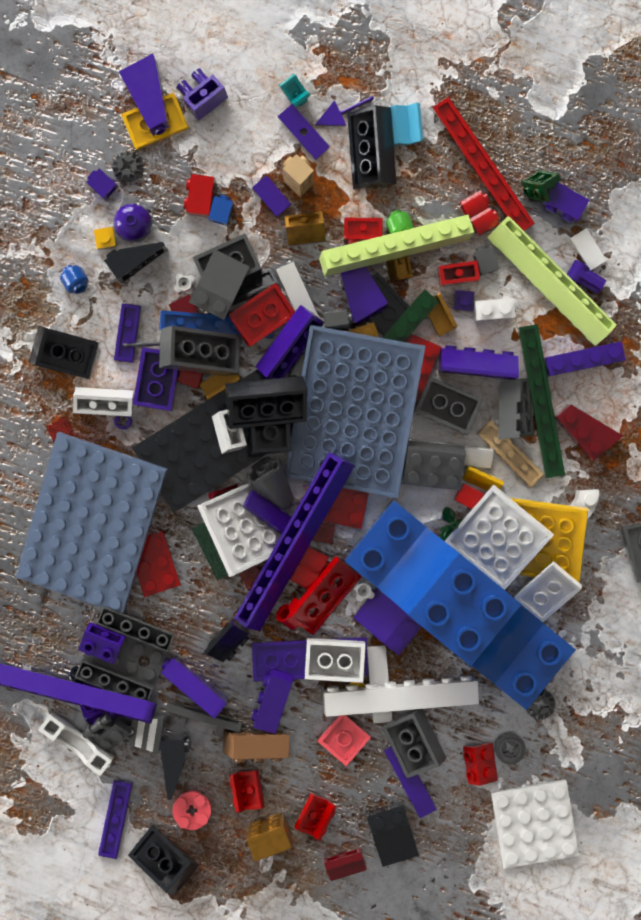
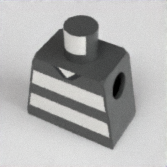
M154 715L152 724L132 719V724L125 723L132 728L131 735H129V745L159 754L165 715Z

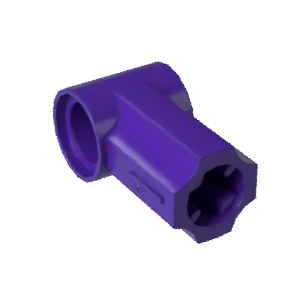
M575 260L567 275L577 285H582L598 295L606 280L589 270L590 268L584 263Z

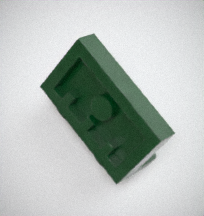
M538 170L521 183L524 187L523 192L529 199L548 202L551 200L548 190L555 188L556 184L562 179L559 173Z

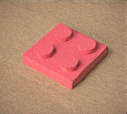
M341 715L332 722L317 742L347 766L370 740L371 736L350 717Z

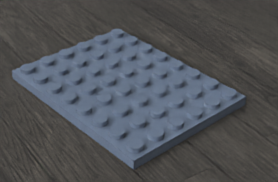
M310 325L302 376L307 387V422L293 423L291 435L292 451L288 453L285 470L286 477L312 482L326 456L331 452L355 465L342 488L398 498L426 346Z
M57 432L16 577L101 608L106 606L120 613H125L168 469L80 438Z

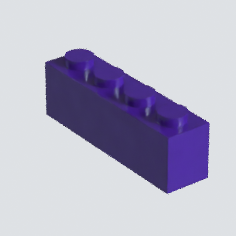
M300 305L255 367L268 379L284 378L307 347L310 325L322 327L324 322L312 311Z
M622 341L544 358L547 377L626 360Z

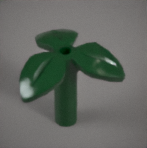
M445 507L442 512L443 520L449 523V525H444L440 529V538L442 540H446L453 532V529H457L463 520L461 518L454 521L456 513L449 507Z

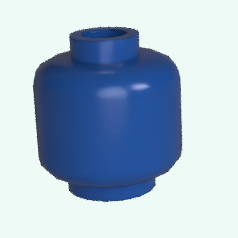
M78 265L66 266L60 276L61 283L69 293L80 294L87 289L88 277Z

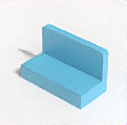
M413 103L408 106H391L394 145L409 146L423 141L420 103Z

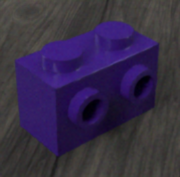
M558 182L556 187L548 193L551 200L548 202L544 201L542 205L546 206L545 209L553 214L557 212L562 215V219L566 222L576 223L590 200Z
M90 622L83 634L78 650L87 655L102 659L104 662L115 664L126 636Z

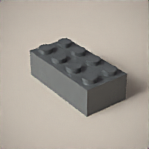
M178 326L163 328L160 330L159 368L220 376L238 374L240 335Z

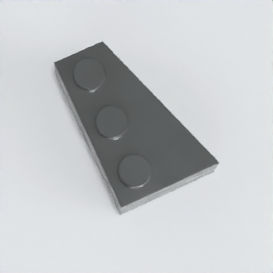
M528 378L499 381L498 439L535 435Z

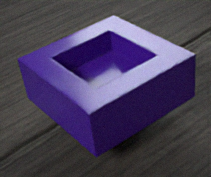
M455 290L453 310L473 311L475 292Z

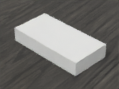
M587 228L570 238L581 259L590 268L589 270L607 261Z

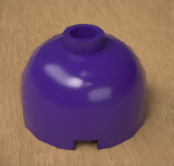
M135 203L126 204L116 212L114 228L123 240L139 242L150 234L152 218L143 206Z

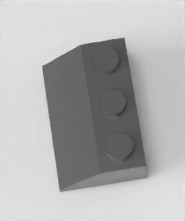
M414 709L406 712L382 726L406 778L439 767L446 759L423 709Z

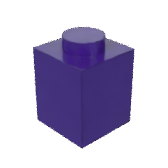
M100 168L97 171H92L87 177L88 181L86 183L105 201L118 188V185Z

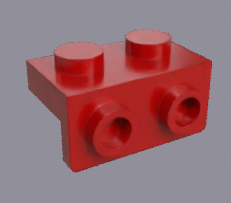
M344 217V241L352 244L382 236L383 218Z
M487 742L476 746H464L463 756L468 783L481 786L498 781L493 743Z
M259 769L241 770L230 775L229 783L232 788L233 806L236 813L265 807Z
M310 793L294 828L321 841L322 837L326 834L331 819L335 815L337 807L329 799Z

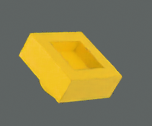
M113 227L94 230L98 250L117 247Z

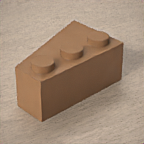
M224 730L223 753L233 759L234 762H245V759L263 762L264 759L271 758V761H282V758H289V734L281 731H276L275 734L266 731L247 733V730H241V733H231L229 730Z

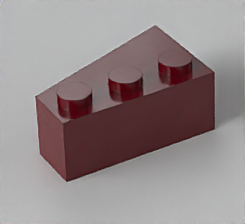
M572 404L567 405L555 415V420L590 461L596 460L623 437L620 433Z

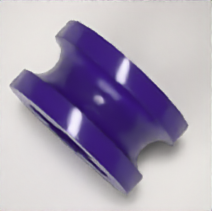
M115 416L114 423L117 428L126 430L132 425L131 416H123L128 418L124 427L123 424H118L121 416Z

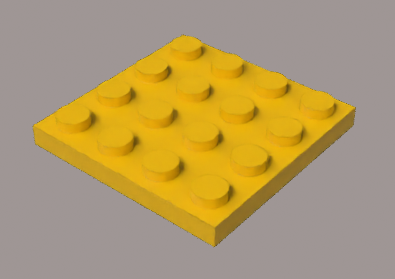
M511 498L554 534L519 575L536 577L554 561L580 583L588 508Z

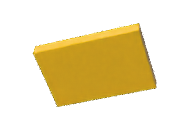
M174 92L164 96L170 127L163 134H156L154 136L151 134L138 107L121 114L136 151L189 129Z

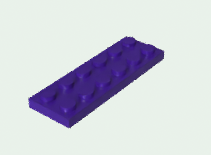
M367 637L331 638L335 640L365 641L364 676H368ZM307 640L252 642L253 682L263 681L265 675H269L271 669L293 675V680L305 679Z

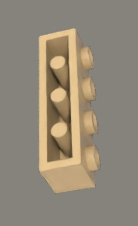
M296 154L293 158L291 156L288 157L283 163L284 183L301 198L314 184V170L310 167L311 163L304 156L299 157Z

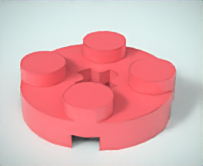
M189 790L183 792L173 805L175 821L179 827L187 830H196L207 824L211 815V803L199 791ZM190 805H193L198 810L194 815L187 812Z

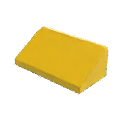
M471 466L466 468L462 477L464 481L486 491L493 485L501 489L504 484L502 480Z

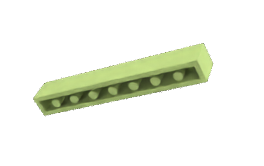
M464 215L324 250L321 252L319 260L326 277L468 241L474 234L469 215Z
M509 216L487 237L572 322L574 327L578 328L587 340L595 346L616 327L617 324Z

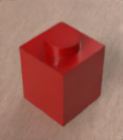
M462 483L461 489L457 491L453 500L472 510L484 494Z

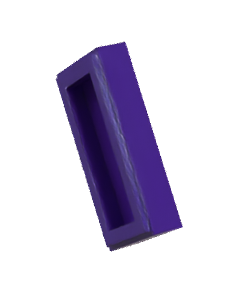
M267 175L252 187L276 217L291 206V203Z

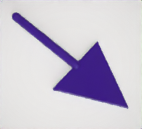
M371 96L342 111L339 110L334 100L315 125L347 126L342 114L372 101L374 97Z

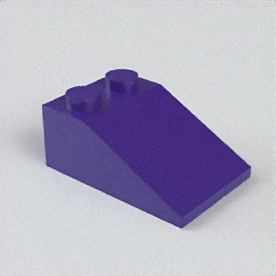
M376 588L373 591L375 593L374 598H368L353 618L396 654L400 655L422 626Z

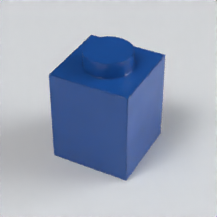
M225 195L214 196L208 218L209 221L228 226L234 206L233 201H230V197Z

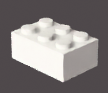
M307 638L305 679L363 683L365 641Z

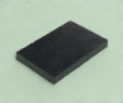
M376 272L372 278L388 302L389 307L369 320L371 323L374 322L376 328L385 335L409 308V305Z

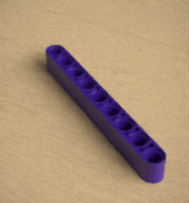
M0 664L1 686L152 724L157 707L156 703Z

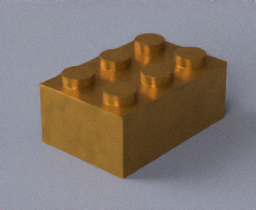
M275 813L270 815L269 819L265 821L259 819L250 823L251 826L248 827L246 840L254 862L292 848V833L284 813L281 815Z

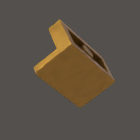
M322 211L284 216L289 246L326 240Z
M438 293L434 297L439 302L428 314V317L438 336L441 337L458 326L441 293Z
M238 374L231 376L213 375L201 382L200 387L209 400L225 390V383H236L241 379Z

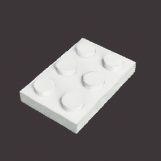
M553 561L517 592L514 598L540 621L544 622L582 589V585Z

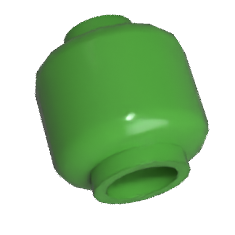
M395 210L390 213L386 220L390 234L414 228L409 214L404 211Z

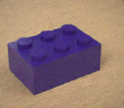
M142 347L133 405L173 412L180 370L159 368L160 350Z

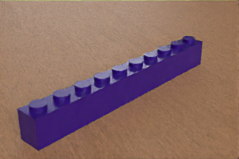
M331 452L326 456L234 617L245 628L261 630L355 465L343 457Z

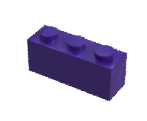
M273 669L270 670L269 675H265L262 686H265L264 690L259 692L257 698L258 708L253 710L251 716L253 728L272 734L276 733L293 683V675Z

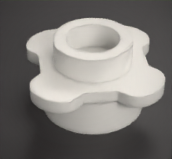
M177 274L174 290L177 293L182 291L191 294L193 292L192 283L195 280L192 275L183 276L182 274Z
M367 580L362 584L356 583L354 590H356V599L362 602L366 598H374L375 593L372 592L371 582Z

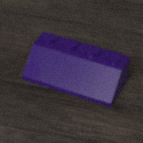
M445 345V349L441 348L438 367V372L509 380L519 378V358L514 356V352L502 351V354H494L495 350L483 349V352H475L476 348L464 347V350H456L457 346Z

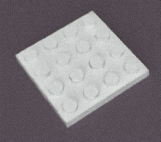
M250 483L197 506L229 577L267 560L281 537L280 533L242 507L249 492L252 490L267 499Z
M493 485L461 521L458 528L448 536L445 542L505 590L554 534Z
M566 779L491 792L504 869L579 856Z

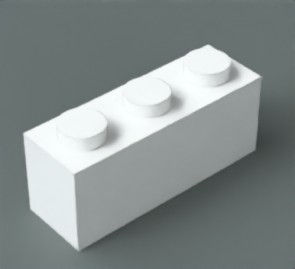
M76 387L73 396V413L132 416L134 391Z

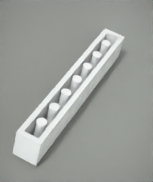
M469 675L461 676V679L453 680V677H444L442 681L423 679V682L415 683V680H406L404 684L385 682V685L377 686L376 683L365 684L366 687L347 685L346 689H339L338 686L327 687V690H323L324 714L326 717L479 704L478 681Z

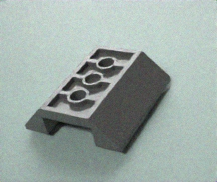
M103 606L96 624L126 636L115 664L104 662L102 659L85 654L74 678L107 691L149 701L175 634ZM141 656H147L150 659L148 666L140 664L139 659Z

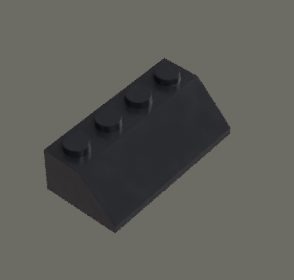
M374 105L348 112L353 189L379 188L397 184L391 107Z
M303 376L225 383L229 429L307 422V387Z

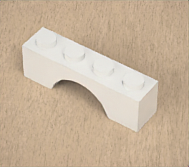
M54 711L38 729V731L53 742L60 743L73 751L88 768L99 776L102 775L114 758L112 754L94 743L92 739L84 738L81 731Z

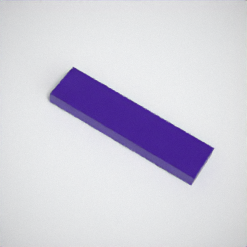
M390 746L385 749L384 752L419 818L437 810L420 776L415 775L406 778L392 747Z
M116 779L113 781L98 856L117 859L133 783Z

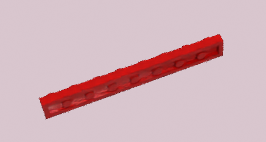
M447 97L432 107V110L505 217L509 216L523 231L534 225V221L450 98Z

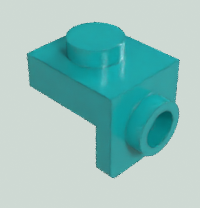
M292 74L279 84L289 102L295 107L304 105L308 101L307 98L311 96L295 74Z

